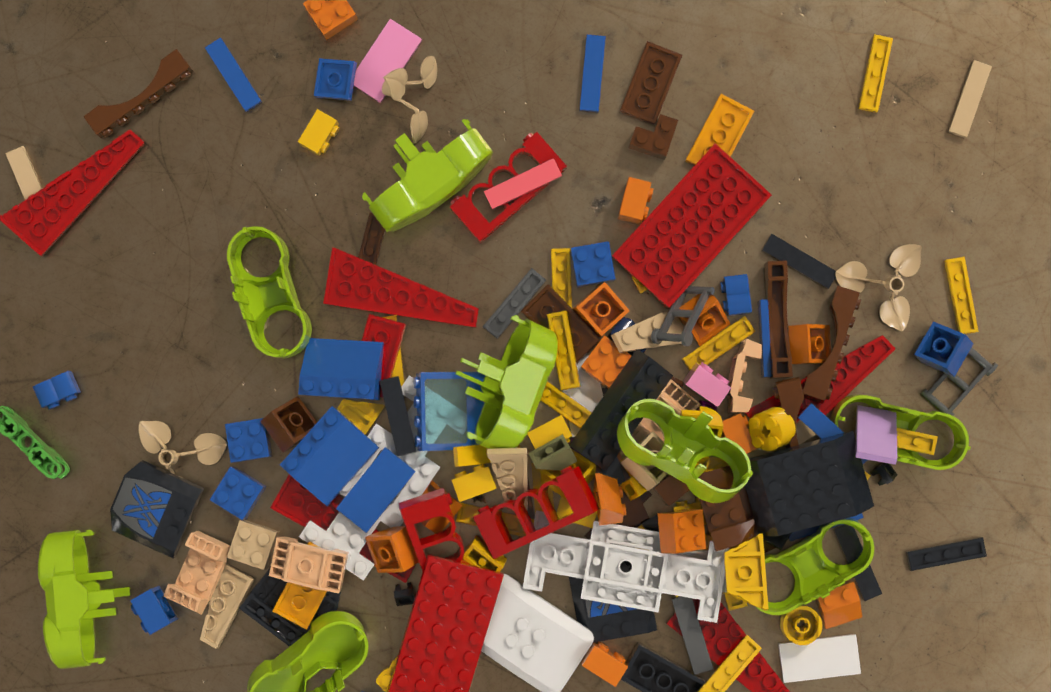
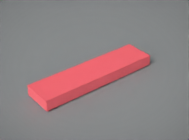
M553 158L484 191V194L493 210L562 177V174Z

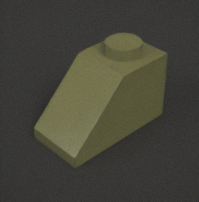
M563 434L528 453L536 469L562 470L577 462Z

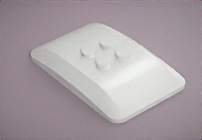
M504 574L481 651L541 692H561L592 645L594 636L588 628L530 589L523 588L521 583L509 575Z

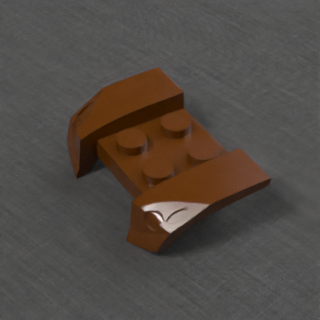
M730 466L702 473L698 477L716 488L729 490L734 481ZM739 492L730 500L721 503H710L699 499L715 551L740 545L754 538L753 517L746 519Z

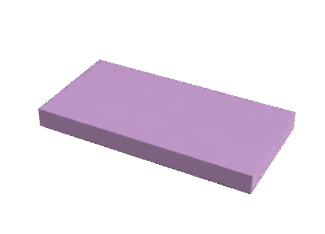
M857 405L856 458L896 465V412Z

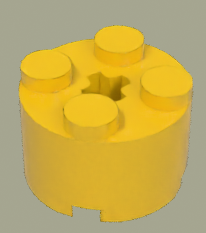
M772 407L754 415L749 420V432L753 446L765 451H773L788 444L796 431L791 415H787L784 412L785 410L780 407Z
M803 604L791 612L781 615L780 629L783 635L797 645H809L820 636L822 620L814 609ZM800 620L805 623L801 626V629L797 626Z

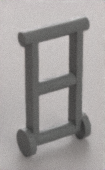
M689 286L673 303L661 328H655L652 331V342L660 344L662 341L681 342L683 346H690L693 341L691 331L709 296L714 294V287ZM687 294H701L694 310L679 309ZM675 317L689 318L681 334L667 333Z
M971 347L968 355L977 361L983 369L969 385L957 375L953 377L943 373L929 390L924 389L920 395L940 412L954 416L955 414L952 411L985 374L989 376L996 370L998 364L996 362L991 364ZM946 377L963 390L949 408L932 395Z

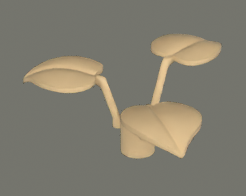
M427 56L423 60L420 67V80L407 81L408 75L404 68L395 69L383 77L385 80L382 85L383 95L391 96L393 100L399 101L415 111L410 123L413 144L418 143L426 132L428 126L427 114L425 111L419 112L418 108L401 98L405 93V85L423 83L426 89L433 86L437 78V63L434 56Z
M907 244L893 250L889 257V264L896 268L894 271L895 276H890L885 281L866 279L867 269L864 264L858 261H851L836 270L835 277L837 283L841 287L857 292L864 290L865 282L884 284L885 289L893 293L890 296V300L884 301L881 304L879 316L886 325L898 331H904L909 321L910 305L905 297H894L904 288V280L901 278V275L909 277L918 272L921 264L922 246Z
M161 421L139 422V436L143 447L150 453H159V462L162 465H166L165 468L172 474H174L171 465L176 464L180 456L197 453V458L202 464L213 465L222 458L227 447L226 440L221 436L213 433H204L194 440L196 450L182 453L166 450L165 444L171 439V430L168 425Z

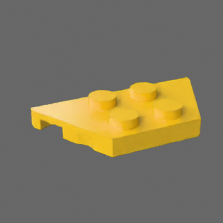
M343 399L337 409L366 435L386 406Z
M758 534L751 540L745 541L738 547L724 553L726 593L767 611L769 608L763 534Z

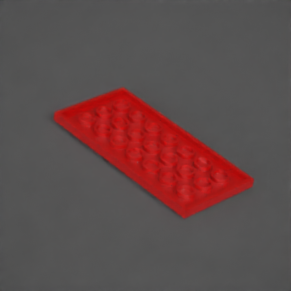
M715 143L612 255V258L669 309L772 194Z
M428 554L387 692H469L503 580V573Z

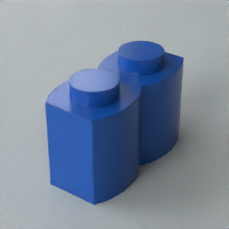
M747 274L724 277L723 282H720L721 293H725V301H722L723 311L727 312L728 316L751 314L752 305Z
M66 371L33 386L41 408H48V410L60 406L59 402L63 400L69 402L76 399V395L81 393L72 371Z

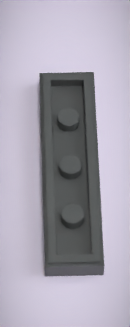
M531 268L483 325V328L498 339L511 324V316L518 315L546 282V279Z
M682 596L672 598L671 600L694 675L713 670L692 598Z

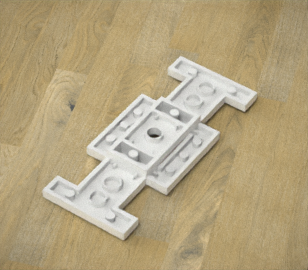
M409 375L402 385V391L404 396L414 402L416 388L413 385L414 378ZM425 386L426 443L433 444L446 424L463 435L467 429V414ZM413 403L407 413L415 442L417 428L414 426V417L417 416V408L414 407ZM377 423L367 437L379 449L340 491V494L343 496L350 492L385 447L397 456L392 434ZM416 447L417 452L397 456L416 472L367 533L339 512L327 531L310 520L299 537L307 543L310 541L323 549H339L349 552L345 569L364 581L374 566L373 562L359 554L366 543L365 537L373 533L380 521L390 528L401 526L404 520L400 512L399 503L422 495L440 469V466L425 457L428 451H418V447Z
M536 510L534 527L538 529L549 524L543 511ZM594 521L591 540L550 533L530 542L523 588L542 592L545 572L584 579L581 599L659 612L662 593L699 599L697 619L717 623L725 577L724 553L729 548L715 551L713 541H710L707 560L661 553L660 536L657 531L617 524L599 526V522ZM623 561H629L632 564V569L629 572L621 570L620 565Z

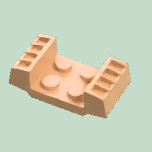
M749 339L741 341L738 353L732 358L728 385L731 389L726 395L728 398V413L749 412L753 399L738 396V393L742 392L744 383L741 380V376L746 372L747 361L744 360L756 361L761 359L762 345Z
M670 379L656 399L673 407L678 415L681 414V410H696L701 405L672 379ZM643 418L631 435L639 444L647 435L654 431L664 442L661 429L648 418Z
M195 531L189 535L185 546L189 547L190 550L175 584L167 585L164 597L202 615L207 603L212 598L227 563L230 545L200 531Z
M276 537L269 576L318 590L340 593L349 552L339 549L327 550L299 543L298 539L290 537Z

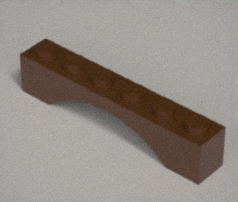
M175 49L161 60L154 79L138 96L121 104L98 105L83 117L97 136L106 138L114 132L113 130L116 127L128 123L129 118L134 114L142 113L145 109L144 107L149 103L157 102L160 99V95L172 91L178 82L187 80L191 76L193 69L181 53Z
M767 261L764 264L766 299L768 300L772 373L770 379L793 377L787 321V261Z
M837 286L830 305L835 323L834 346L827 360L817 370L808 375L803 388L804 398L821 404L824 403L825 399H830L832 389L829 388L831 381L835 382L838 371L835 370L837 363L841 364L844 356L841 350L843 345L847 346L850 337L847 331L849 327H853L856 319L853 313L854 310L859 309L862 300L858 298L860 292Z
M799 377L775 382L776 387L773 388L774 397L779 399L780 402L778 407L783 408L787 415H791L795 428L798 412L804 400ZM796 431L789 444H786V448L799 445Z

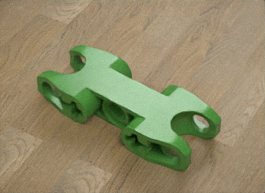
M0 406V414L1 412L3 413L2 418L0 417V433L13 441L28 456L29 461L46 477L64 479L70 472L68 463L53 448L45 444L29 428L27 422L13 409L7 406ZM27 437L32 439L30 447H27L25 444ZM61 464H63L65 467L64 473ZM55 465L57 466V472L54 471Z

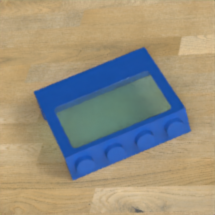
M456 372L416 373V377L413 380L414 388H416L414 407L417 408L414 426L417 428L415 447H418V451L453 450V447L479 445L475 439H468L466 433L475 434L476 425L485 402L465 394L467 386L482 392L480 385L455 375ZM462 372L482 382L485 375L479 372Z

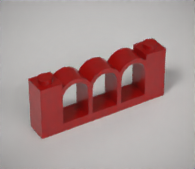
M538 132L530 133L523 139L522 148L515 150L510 155L509 166H498L490 172L488 184H476L469 191L468 198L465 195L461 197L458 195L450 202L452 204L450 210L480 244L551 183L549 182L520 196L511 205L508 203L503 204L505 210L489 223L472 203L473 195L479 190H488L494 187L492 184L493 178L499 173L505 172L509 173L512 177L517 176L518 173L513 168V161L516 157L527 155L537 165L554 158L561 174L567 169V165Z
M571 466L560 470L561 475L550 479L540 489L533 488L525 491L516 500L510 499L498 506L495 505L489 508L486 505L478 509L479 513L473 516L493 559L589 516L600 509L579 466L573 469ZM550 485H555L563 491L573 513L559 519L548 497ZM526 496L537 499L549 524L535 529L524 505ZM503 507H508L516 513L525 535L515 540L512 539L502 519Z
M444 488L399 503L400 512L422 572L427 559L424 548L445 541H453L459 545L457 552L445 557V559L469 564L463 559L465 553L463 540L455 532V519L450 508L453 501L450 493L446 494ZM438 516L449 519L450 525L447 529L420 539L415 524Z

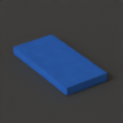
M385 447L336 509L367 533L416 471Z

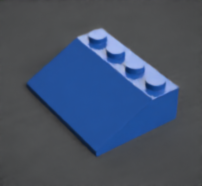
M310 338L301 367L298 395L380 400L384 342Z
M331 406L282 461L280 466L316 498L328 506L379 447L338 409Z

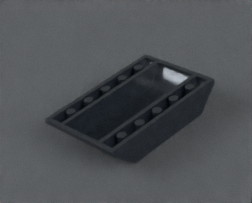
M853 430L749 458L753 474L746 483L745 489L758 534H763V536H781L857 516L874 507L861 458H856V440Z

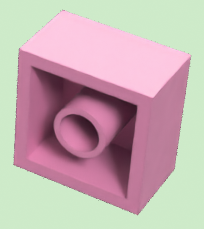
M703 362L700 365L695 363L683 382L718 407L731 389L728 385L729 381L719 373L716 376L712 374L714 370Z

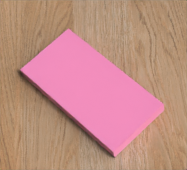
M390 19L356 69L354 87L381 103L386 96L382 93V85L385 81L383 77L395 69L405 68L421 44L422 39Z

